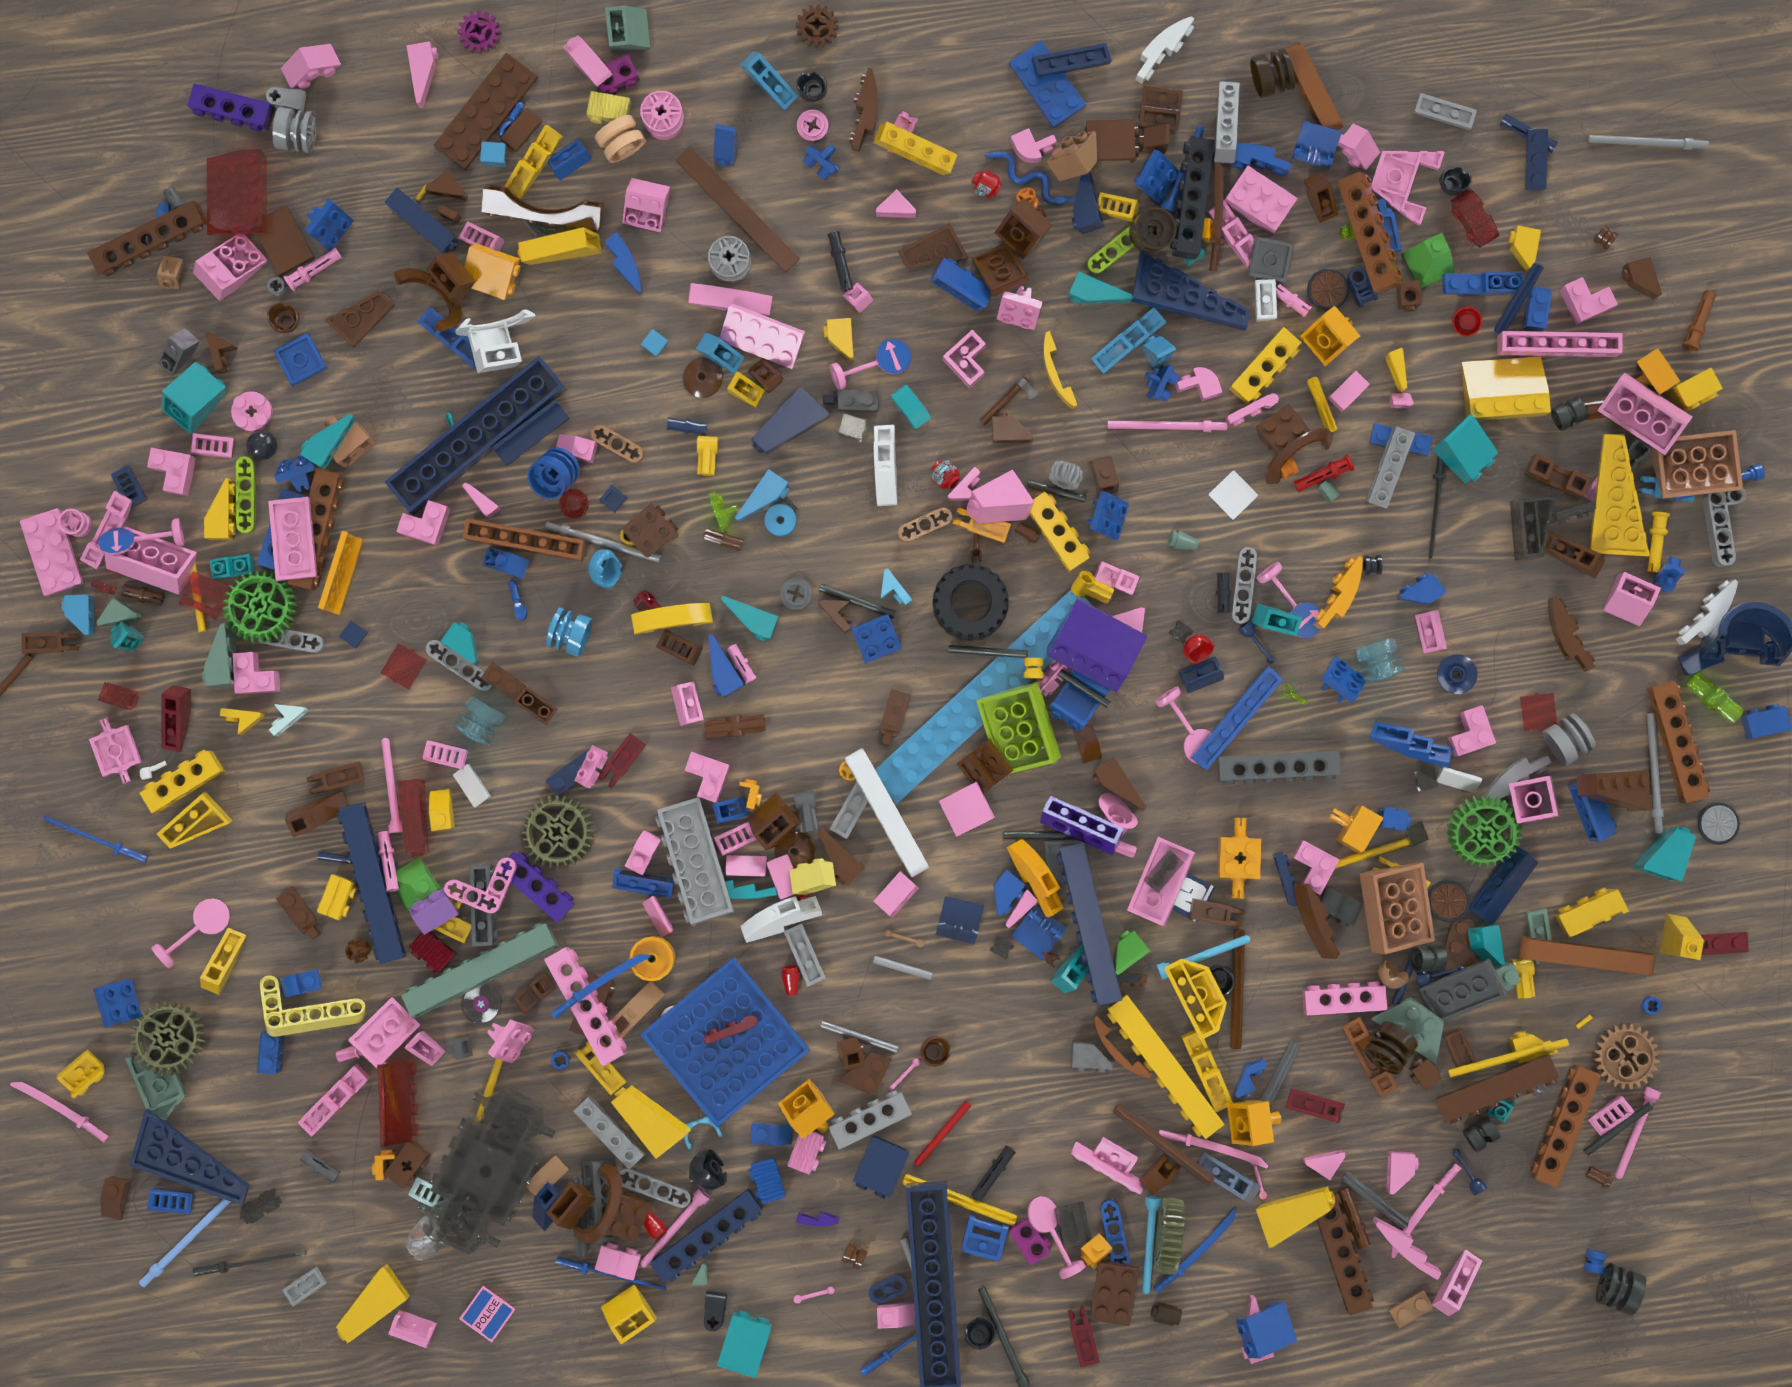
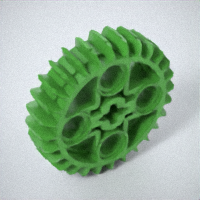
M257 570L256 576L249 572V578L241 575V582L235 579L234 581L237 585L235 587L229 585L232 592H225L229 599H223V602L228 606L222 607L223 611L228 612L223 615L228 620L226 624L232 626L231 631L233 633L237 632L236 636L239 638L243 636L246 642L251 638V642L255 644L258 638L259 642L264 644V638H266L271 643L272 636L278 640L279 632L285 635L286 633L283 629L285 627L291 629L288 622H295L291 615H297V612L292 608L298 607L297 603L292 602L297 599L295 595H291L294 590L291 587L288 588L289 584H287V581H276L275 573H272L269 577V572L266 570L263 576L259 570ZM258 583L254 594L245 591L249 586ZM272 585V590L269 593H264L265 587ZM279 591L284 597L285 606L275 602ZM241 596H246L245 602L238 604V599ZM235 608L245 612L241 623L237 619ZM282 610V616L274 618V614ZM256 621V626L253 629H248V624ZM266 621L276 624L272 628L262 631Z
M1481 794L1480 800L1473 796V802L1465 799V806L1458 805L1460 811L1453 810L1456 817L1449 816L1451 823L1447 824L1449 829L1447 831L1448 842L1451 845L1452 851H1456L1457 857L1462 856L1464 863L1469 860L1472 866L1476 861L1479 868L1482 863H1485L1488 868L1489 862H1493L1497 866V860L1504 863V856L1511 858L1510 851L1516 853L1514 845L1520 846L1518 839H1522L1521 831H1523V828L1520 825L1521 823H1517L1513 806L1511 804L1508 805L1506 800L1501 802L1497 796L1493 801L1490 794L1488 799H1484V796ZM1480 809H1491L1485 816L1479 811ZM1469 815L1476 816L1473 820H1467ZM1504 815L1502 820H1495L1497 816ZM1463 823L1468 830L1459 837V828ZM1510 825V835L1506 839L1501 832ZM1467 842H1474L1470 847L1465 846ZM1497 842L1503 843L1500 847H1494V844ZM1484 847L1491 851L1489 853H1478Z

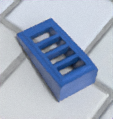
M153 1188L149 1192L147 1210L190 1214L194 1193ZM157 1195H160L159 1204L157 1205ZM165 1196H168L167 1206L164 1205ZM174 1196L177 1197L176 1207H172ZM182 1197H186L184 1208H181Z

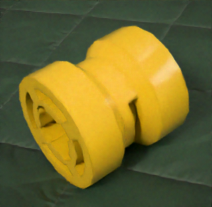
M1024 658V665L1026 666L1024 679H1043L1042 666L1044 665V659Z

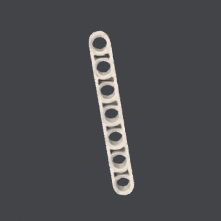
M861 748L845 757L847 765L910 877L912 878L928 869L929 866L865 751Z

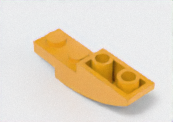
M1361 556L1350 557L1344 564L1345 569L1343 572H1339L1333 578L1332 582L1334 584L1331 586V589L1336 594L1333 593L1327 599L1326 603L1328 605L1325 609L1319 610L1315 615L1316 621L1313 625L1318 629L1325 628L1333 616L1342 618L1349 609L1361 579L1363 563Z
M1023 839L1006 847L1023 883H1030L1046 918L1064 909L1056 892L1061 888L1037 852Z

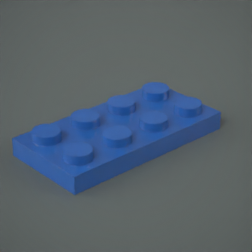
M1041 40L1010 61L1009 65L1050 125L1055 128L1086 107V103L1065 73L1036 78L1031 59L1034 56L1050 54Z

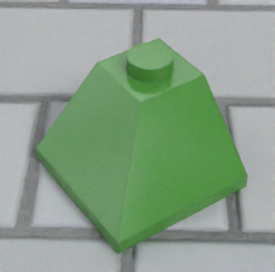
M1442 233L1423 241L1402 254L1414 281L1420 280V289L1441 280L1442 275L1445 273H1455L1451 250Z
M420 856L396 871L399 890L395 891L408 912L415 902L423 901L432 892L442 889Z
M1126 930L1118 936L1120 940L1116 942L1113 962L1117 975L1150 952L1134 930L1131 932Z

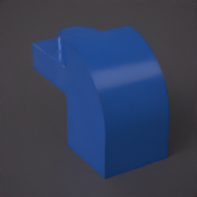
M319 969L280 978L284 998L323 989Z

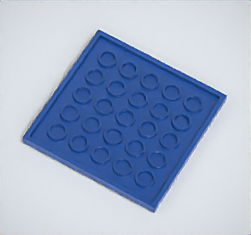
M734 957L640 1033L642 1038L716 1127L721 1125L810 1051L805 1042ZM749 1015L757 1017L758 1024L756 1026L710 1044H705L703 1037L707 1036V1031L715 1028L721 1031L726 1029L725 1024L736 1020L739 1024L744 1017H749Z

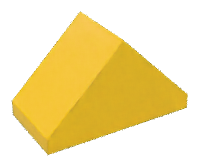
M740 372L735 373L727 388L729 394L753 407L757 406L765 392L763 388Z

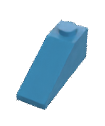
M752 51L739 64L746 74L783 110H786L798 97L759 52Z
M1152 336L1144 341L1145 344L1142 346V350L1152 369L1169 361L1176 350L1174 345L1162 336L1157 338Z
M768 469L736 515L735 520L741 522L776 503L780 497L784 499L790 490L787 488L789 483Z

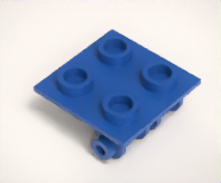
M1303 121L1291 158L1329 169L1332 166L1333 156L1342 131Z
M889 614L851 628L865 664L902 649Z
M1034 905L1011 937L1044 960L1045 957L1042 955V952L1046 951L1049 953L1067 928L1053 917L1046 918L1043 910Z

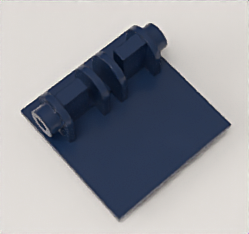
M945 896L936 935L975 945L984 905Z

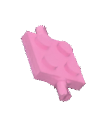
M108 718L101 719L100 722L104 732L89 739L102 777L119 773L123 784L131 782L127 770L132 766L142 763L129 725L111 729Z

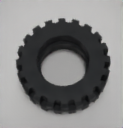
M962 564V566H956L949 572H946L938 581L933 594V612L938 624L947 634L959 640H982L995 633L1002 625L1009 607V596L1000 576L992 572L990 568L982 567L980 564ZM966 584H975L982 587L989 597L987 613L976 621H966L959 618L952 608L953 594L959 587Z

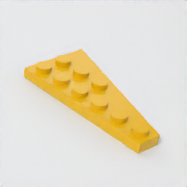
M1603 434L1589 549L1600 554L1650 556L1624 435Z

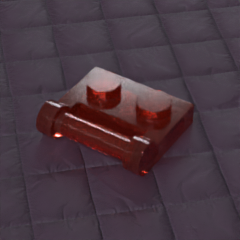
M193 571L178 604L182 606L187 605L210 615V618L216 620L223 606V599L227 597L225 592H229L230 587ZM190 592L217 603L215 608L188 598Z

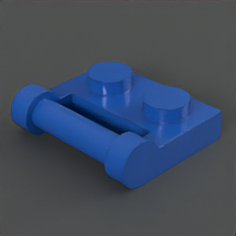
M969 1215L961 1251L1000 1262L1009 1225H998ZM973 1226L1000 1233L999 1239L972 1232Z

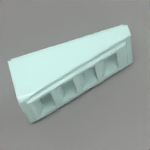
M417 1177L408 1195L443 1214L448 1207L453 1193ZM422 1184L424 1186L420 1194L418 1195L416 1194V1191L419 1185ZM428 1187L430 1191L427 1197L424 1198L423 1195ZM433 1192H437L434 1201H431L430 1199L433 1195ZM442 1195L444 1196V1198L441 1202V1205L437 1204L440 1196Z

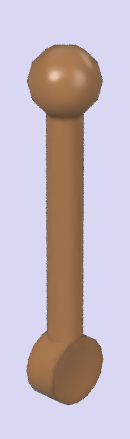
M889 929L884 931L886 937L892 936L914 943L918 947L924 946L922 939L908 938L892 933Z

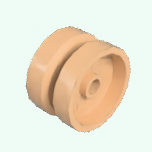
M625 115L609 122L595 135V140L599 147L605 148L604 155L610 163L626 159L646 143L643 133L640 130H636L637 124L631 115Z

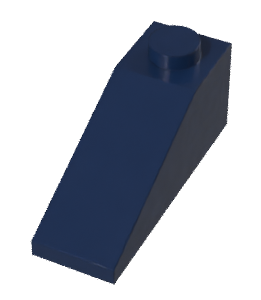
M1090 171L1080 177L1073 207L1074 218H1072V223L1075 230L1078 229L1082 235L1105 227Z

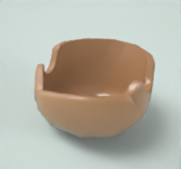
M1384 960L1379 965L1378 974L1385 986L1391 989H1398L1409 982V976L1406 971L1399 972L1397 970L1398 964H1391L1389 961Z

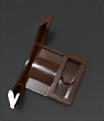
M452 252L435 256L427 268L428 272L415 268H405L394 272L398 285L410 282L420 283L432 288L444 299L448 306L449 316L443 320L436 321L437 325L433 326L435 330L442 332L450 330L459 324L462 317L460 304L476 282Z
M1287 404L1256 425L1258 437L1269 450L1273 449L1277 454L1266 469L1265 480L1267 484H1278L1280 482L1279 475L1283 465L1301 448L1320 441L1321 445L1325 446V450H1328L1332 442V434L1329 429L1318 428L1311 431L1290 404Z
M606 1162L597 1171L605 1177L609 1187V1199L604 1215L593 1228L588 1230L575 1224L573 1227L574 1237L586 1244L598 1241L605 1234L636 1242L651 1204L640 1196L627 1192L622 1194V1181L619 1171L609 1162Z

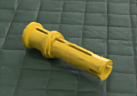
M1652 512L1651 514L1653 516V523L1649 532L1652 534L1647 572L1657 573L1661 567L1664 536L1668 534L1666 529L1667 519L1670 517V513Z

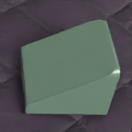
M1329 479L1317 487L1329 503L1340 495Z
M703 1261L691 1285L707 1284V1261Z

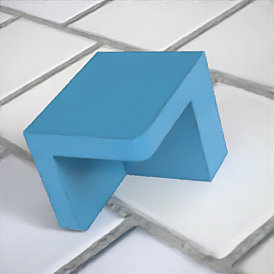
M482 142L480 156L482 165L506 168V145L504 143Z

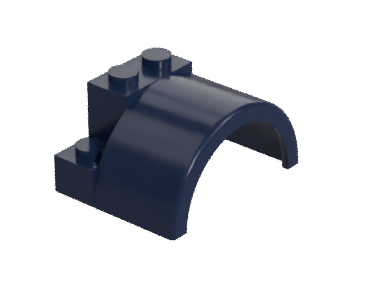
M1745 602L1738 604L1727 611L1711 634L1705 636L1701 641L1700 658L1721 660L1724 654L1760 657L1761 665L1780 666L1792 652V621L1784 612L1767 603ZM1765 634L1772 639V641H1768L1766 644H1764Z

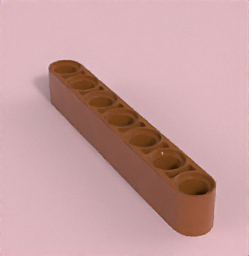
M1521 937L1518 957L1535 961L1653 975L1656 955L1640 951Z

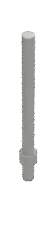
M1605 135L1588 136V143L1682 147L1683 150H1692V148L1708 149L1709 141L1693 140V138L1664 139Z
M547 521L545 529L557 532L560 536L581 539L657 563L661 559V555L654 553L650 557H645L638 548L571 529V526L565 524L561 526Z
M1648 713L1647 724L1653 799L1651 815L1654 817L1655 833H1663L1662 817H1664V809H1661L1655 713Z

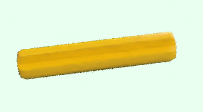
M1317 376L1309 378L1307 383L1323 425L1333 433L1337 430V426Z

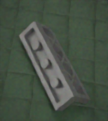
M613 1159L581 1161L583 1185L596 1198L584 1213L586 1230L593 1228L603 1216L602 1209L605 1204H608V1183L605 1177L597 1171L600 1165H604L606 1162L613 1165ZM604 1184L608 1189L605 1197L601 1194V1188ZM612 1235L602 1237L594 1243L615 1241L617 1237Z

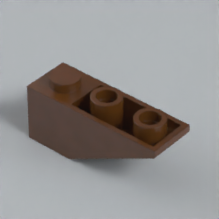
M341 790L286 812L285 822L292 837H296L336 817L337 813H339V808L349 806Z

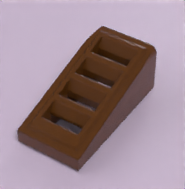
M664 630L656 646L693 666L696 664L703 649L667 630ZM669 637H672V640L668 648H666L665 646L667 644ZM677 640H678L679 643H678V645H677L675 651H672L673 648H674V646H675V644H676V642H677ZM684 644H686L687 646H686V648H685L683 654L680 655V652H681V650H682Z

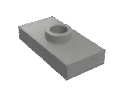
M316 1266L282 1289L293 1307L328 1282Z

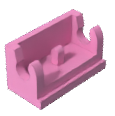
M899 872L874 902L893 918L919 887L902 872Z
M399 1310L395 1315L388 1334L427 1348L430 1345L437 1323Z

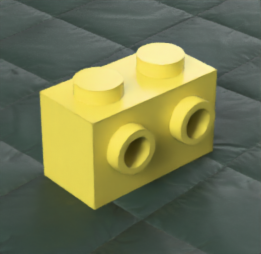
M822 858L812 860L811 864H798L797 868L789 870L793 894L807 895L836 886L833 862H826Z

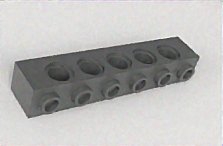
M1339 751L1218 757V781H1223V785L1235 784V780H1243V784L1255 783V779H1263V783L1275 782V778H1283V782L1295 781V777H1303V781L1315 780V776H1323V780L1335 779V775H1341ZM1317 760L1323 763V769L1320 772L1314 769V763ZM1297 761L1303 764V770L1300 773L1294 770V764ZM1277 762L1283 765V771L1280 774L1274 771V765ZM1257 763L1263 766V772L1260 775L1254 772V766ZM1237 764L1241 765L1244 769L1243 774L1240 776L1234 773V767Z

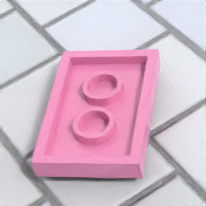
M392 997L348 1042L377 1069L421 1025L414 1018L410 1017L409 1013Z

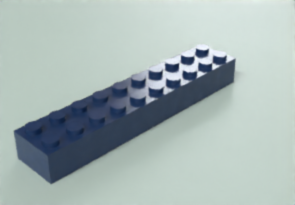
M540 356L536 357L384 481L408 512L415 515L427 505L428 500L432 501L492 452V447L553 400L557 399L567 389Z
M947 1181L907 1183L906 1198L920 1387H961Z

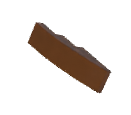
M1295 883L1293 890L1297 906L1312 943L1322 958L1337 959L1340 952L1331 941V937L1335 933L1325 920L1329 912L1309 884Z

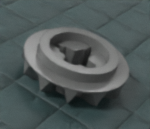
M789 579L781 587V601L789 609L800 610L811 601V588L802 579ZM798 586H800L799 593L802 596H804V598L797 597L796 600L792 602L793 595L790 594L788 591H796V589H798Z

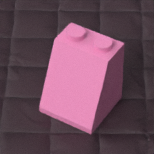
M1011 470L973 490L967 506V512L977 523L1025 520L1029 517L1034 501L1015 472Z
M1551 776L1509 784L1517 823L1560 817Z

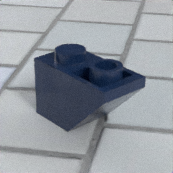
M549 1182L534 1197L532 1214L534 1220L544 1231L553 1223V1220L546 1212L563 1192L561 1187Z

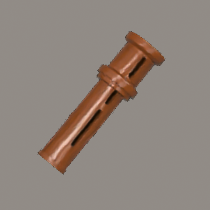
M1704 291L1694 321L1687 328L1688 334L1685 341L1681 344L1682 347L1692 351L1699 350L1700 346L1698 344L1706 332L1704 326L1717 296L1715 292Z

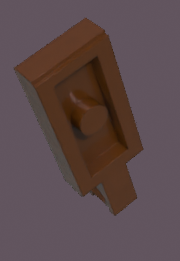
M891 689L880 725V733L884 734L881 744L889 746L892 736L897 737L900 732L910 694Z
M294 887L289 888L276 898L302 934L307 932L311 939L321 935L315 926L318 924L316 916Z

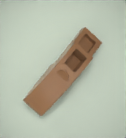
M650 981L612 1019L617 1027L615 1032L619 1038L624 1040L666 995L653 981ZM605 1035L602 1039L603 1044L607 1047L610 1046L611 1038Z

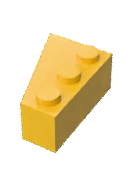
M205 791L161 829L157 835L171 849L225 826L233 820Z

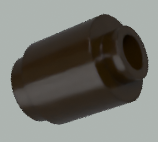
M1157 1302L1156 1305L1152 1306L1150 1315L1153 1317L1154 1322L1174 1326L1179 1325L1182 1310L1174 1305Z

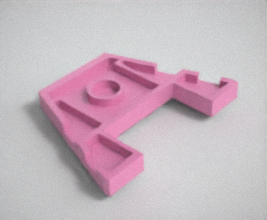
M1382 151L1371 182L1372 185L1370 186L1372 192L1379 198L1385 199L1387 204L1414 224L1420 226L1426 207L1407 201L1418 166L1422 165L1439 170L1445 152Z

